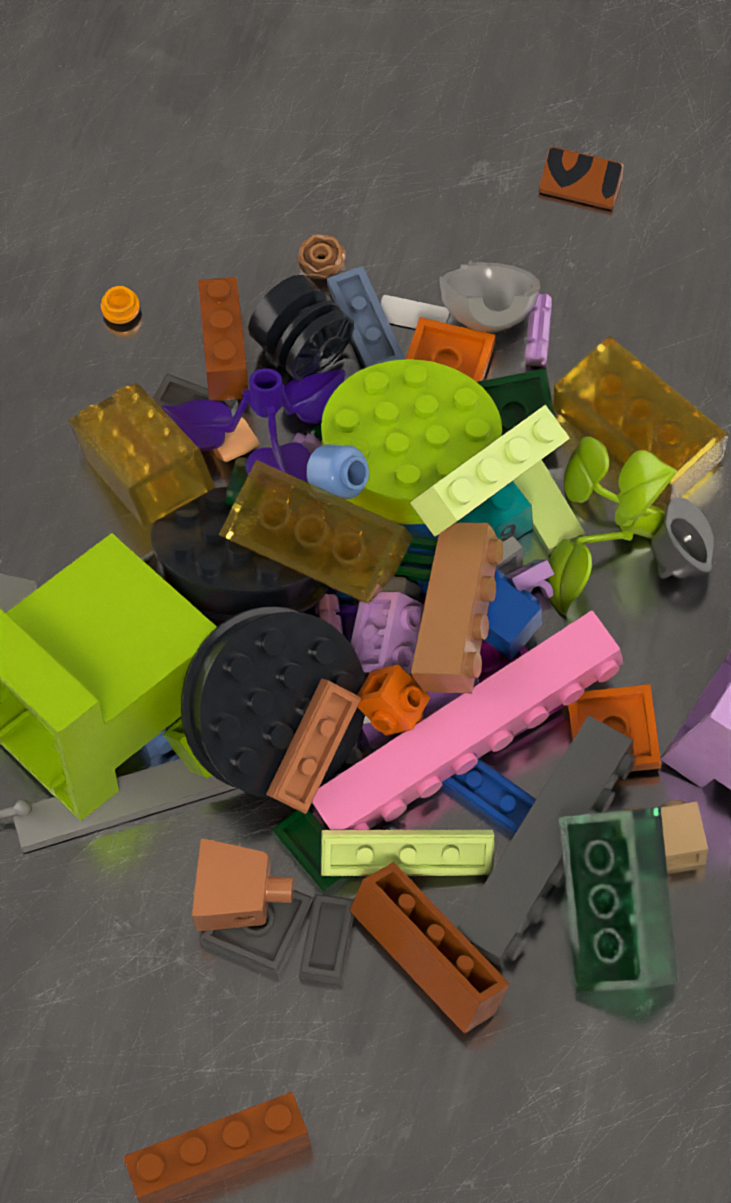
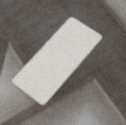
M383 295L380 303L390 324L416 329L420 317L447 323L450 313L446 307L389 295Z

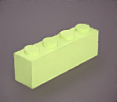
M544 405L410 502V504L435 537L570 438L548 407Z

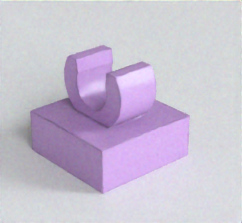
M535 559L505 575L508 583L520 592L521 590H526L531 593L534 587H539L545 598H550L554 594L550 583L545 581V579L554 575L548 560Z

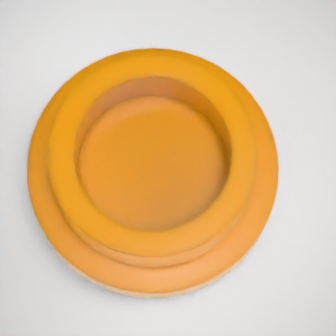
M125 286L110 288L101 300L103 316L115 324H124L133 320L140 309L137 295Z

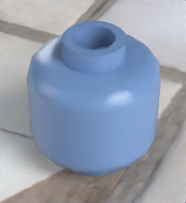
M324 444L316 448L311 454L307 464L306 475L309 486L317 495L323 498L352 499L364 489L369 477V468L365 456L356 447Z

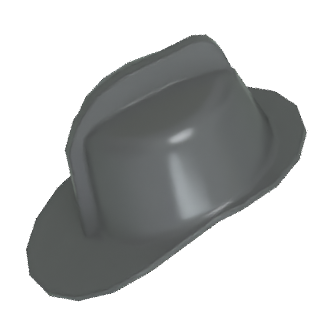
M681 497L671 499L667 506L665 521L651 541L652 551L658 560V575L661 578H667L671 575L678 578H686L698 571L703 573L710 572L714 538L710 524L704 514L689 500Z

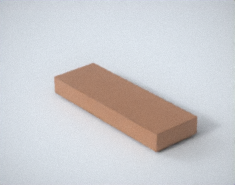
M321 678L266 795L302 813H307L361 700L359 696L329 680Z

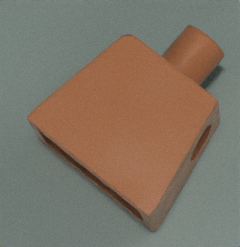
M201 839L192 909V919L196 931L265 924L268 902L293 903L294 877L271 876L272 866L269 854L263 851L210 839Z

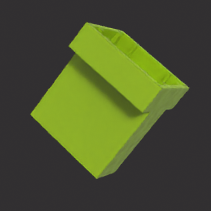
M113 533L109 534L5 613L0 608V744L81 822L119 792L115 769L181 717V694L187 669L197 649L217 627Z

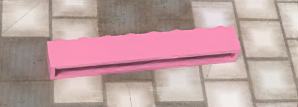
M591 610L473 687L472 694H462L416 724L413 730L402 733L318 788L312 801L313 806L329 830H370L383 820L388 822L398 818L407 809L406 805L418 797L427 798L433 795L442 787V782L455 773L462 775L468 772L478 763V758L490 750L496 752L505 748L512 742L513 735L526 727L531 729L540 725L548 718V712L562 703L563 705L572 704L584 694L585 688L597 680L605 682L612 678L619 671V666L623 664L620 647L593 610Z

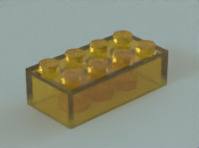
M611 336L607 337L554 384V410L585 437H592L602 442L608 456L620 467L623 468L628 458L636 451L646 450L654 453L664 463L677 470L675 476L657 497L666 506H668L671 499L682 497L725 457L728 433Z
M138 383L120 388L113 396L96 405L82 409L78 415L68 420L85 459L144 527L215 488L200 449Z

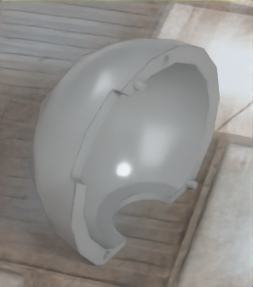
M469 260L467 264H460L459 269L450 271L443 277L439 276L442 302L452 317L473 331L495 333L504 331L523 321L536 305L540 291V280L531 272L500 263H472Z

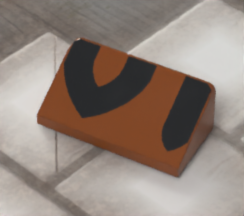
M550 147L539 192L612 210L623 180L624 165L620 162L558 147Z

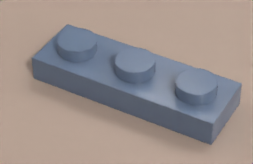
M360 266L327 278V286L335 304L354 321V331L351 340L364 369L387 361L405 360L364 267Z

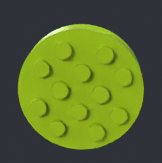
M414 359L393 360L378 363L358 371L341 383L333 392L322 416L321 446L324 444L354 446L366 458L369 468L367 483L359 495L352 499H343L345 502L366 515L386 522L409 525L425 524L410 502L502 436V423L499 411L490 395L482 386L466 374L449 366L431 361Z

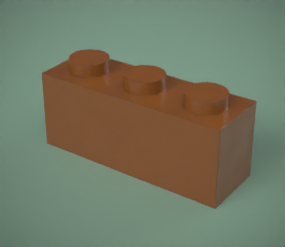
M237 277L198 280L209 401L243 399L242 392L248 390Z

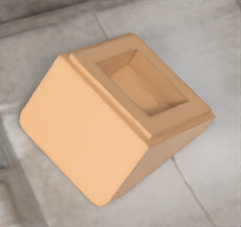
M241 417L235 431L231 433L225 432L223 445L213 450L217 458L228 462L259 448L260 443L245 419Z

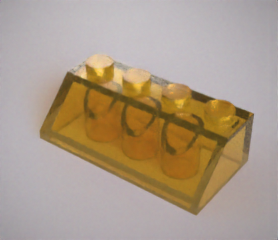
M258 460L255 461L219 533L223 538L368 605L395 576L413 539L404 526Z

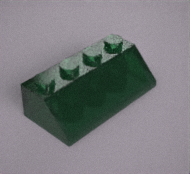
M661 807L560 816L559 823L576 992L644 989L679 983Z

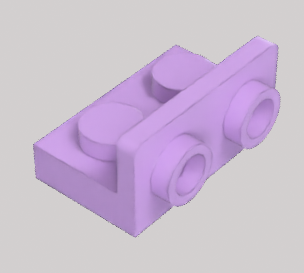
M400 592L361 593L351 645L360 660L364 677H368L369 673L373 670L398 664L407 674L411 675L424 610L422 603Z

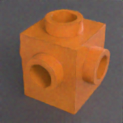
M398 664L373 670L369 673L357 694L361 698L357 707L370 720L372 726L386 736L413 730L415 725L422 721V712L431 697L426 692H423L414 677L407 674Z

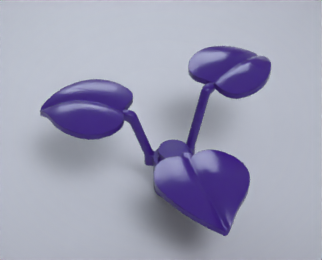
M260 369L251 374L249 390L242 392L243 399L234 416H232L231 410L224 403L203 399L175 406H161L162 419L171 437L180 445L192 450L208 451L223 445L225 432L231 433L235 431L250 403L251 409L258 416L268 418L272 448H259L249 455L246 460V473L249 480L259 487L278 493L298 492L308 485L306 474L311 453L306 447L297 442L279 446L275 414L281 407H284L288 415L296 413L299 419L304 422L322 423L323 412L329 398L339 385L345 381V370L305 376L301 381L295 379L284 385L282 384V377L278 372L272 369Z

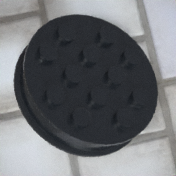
M228 487L202 490L182 497L166 507L156 518L151 531V544L154 551L151 568L210 621L223 623L240 612L266 606L284 607L303 613L318 603L328 591L330 571H332L330 558L333 553L334 536L327 520L311 505H309L306 512L226 504Z
M276 606L258 607L240 612L215 628L194 654L185 675L181 694V720L184 734L193 755L202 767L213 777L227 785L254 796L274 799L266 795L321 678L329 680L355 695L359 693L365 682L360 660L350 642L339 630L325 620L313 615ZM358 707L321 784L328 780L343 765L358 740L365 718L364 713Z

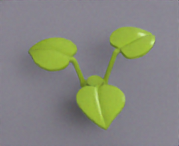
M583 437L579 441L578 447L573 451L564 474V491L566 496L572 502L583 503L589 499L594 489L596 493L619 504L615 512V522L622 531L580 536L576 539L575 543L563 539L555 547L548 561L554 575L547 578L546 581L553 588L554 594L550 597L551 602L561 614L567 615L570 605L580 595L589 579L592 569V557L590 550L584 545L617 539L631 541L634 534L652 539L664 523L665 515L663 510L651 504L669 484L677 470L664 463L654 453L639 450L628 458L619 476L618 483L621 492L616 495L603 488L599 483L609 468V456L602 442L592 437Z

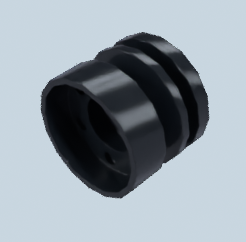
M293 275L273 287L258 303L251 315L248 330L249 335L266 352L275 355L276 361L286 368L293 378L301 381L305 376L325 371L338 359L351 340L354 331V321L340 310L331 300L327 301L326 294L305 275Z

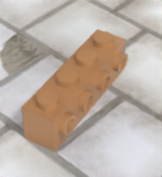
M454 523L438 536L411 668V675L423 692L472 694L474 680L480 676L482 668L481 644L482 640L487 638L489 632L487 612L489 602H493L496 596L494 576L497 564H501L503 559V543L501 539L497 538L489 523Z

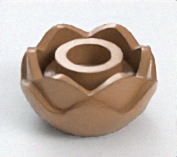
M312 235L300 245L297 262L300 269L307 276L317 280H325L335 276L344 266L345 249L332 236Z

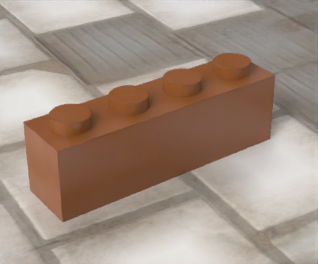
M395 862L363 879L349 911L465 1034L493 1016L510 986L509 982Z
M289 1092L123 1156L139 1203H166L309 1148L311 1143L294 1094Z

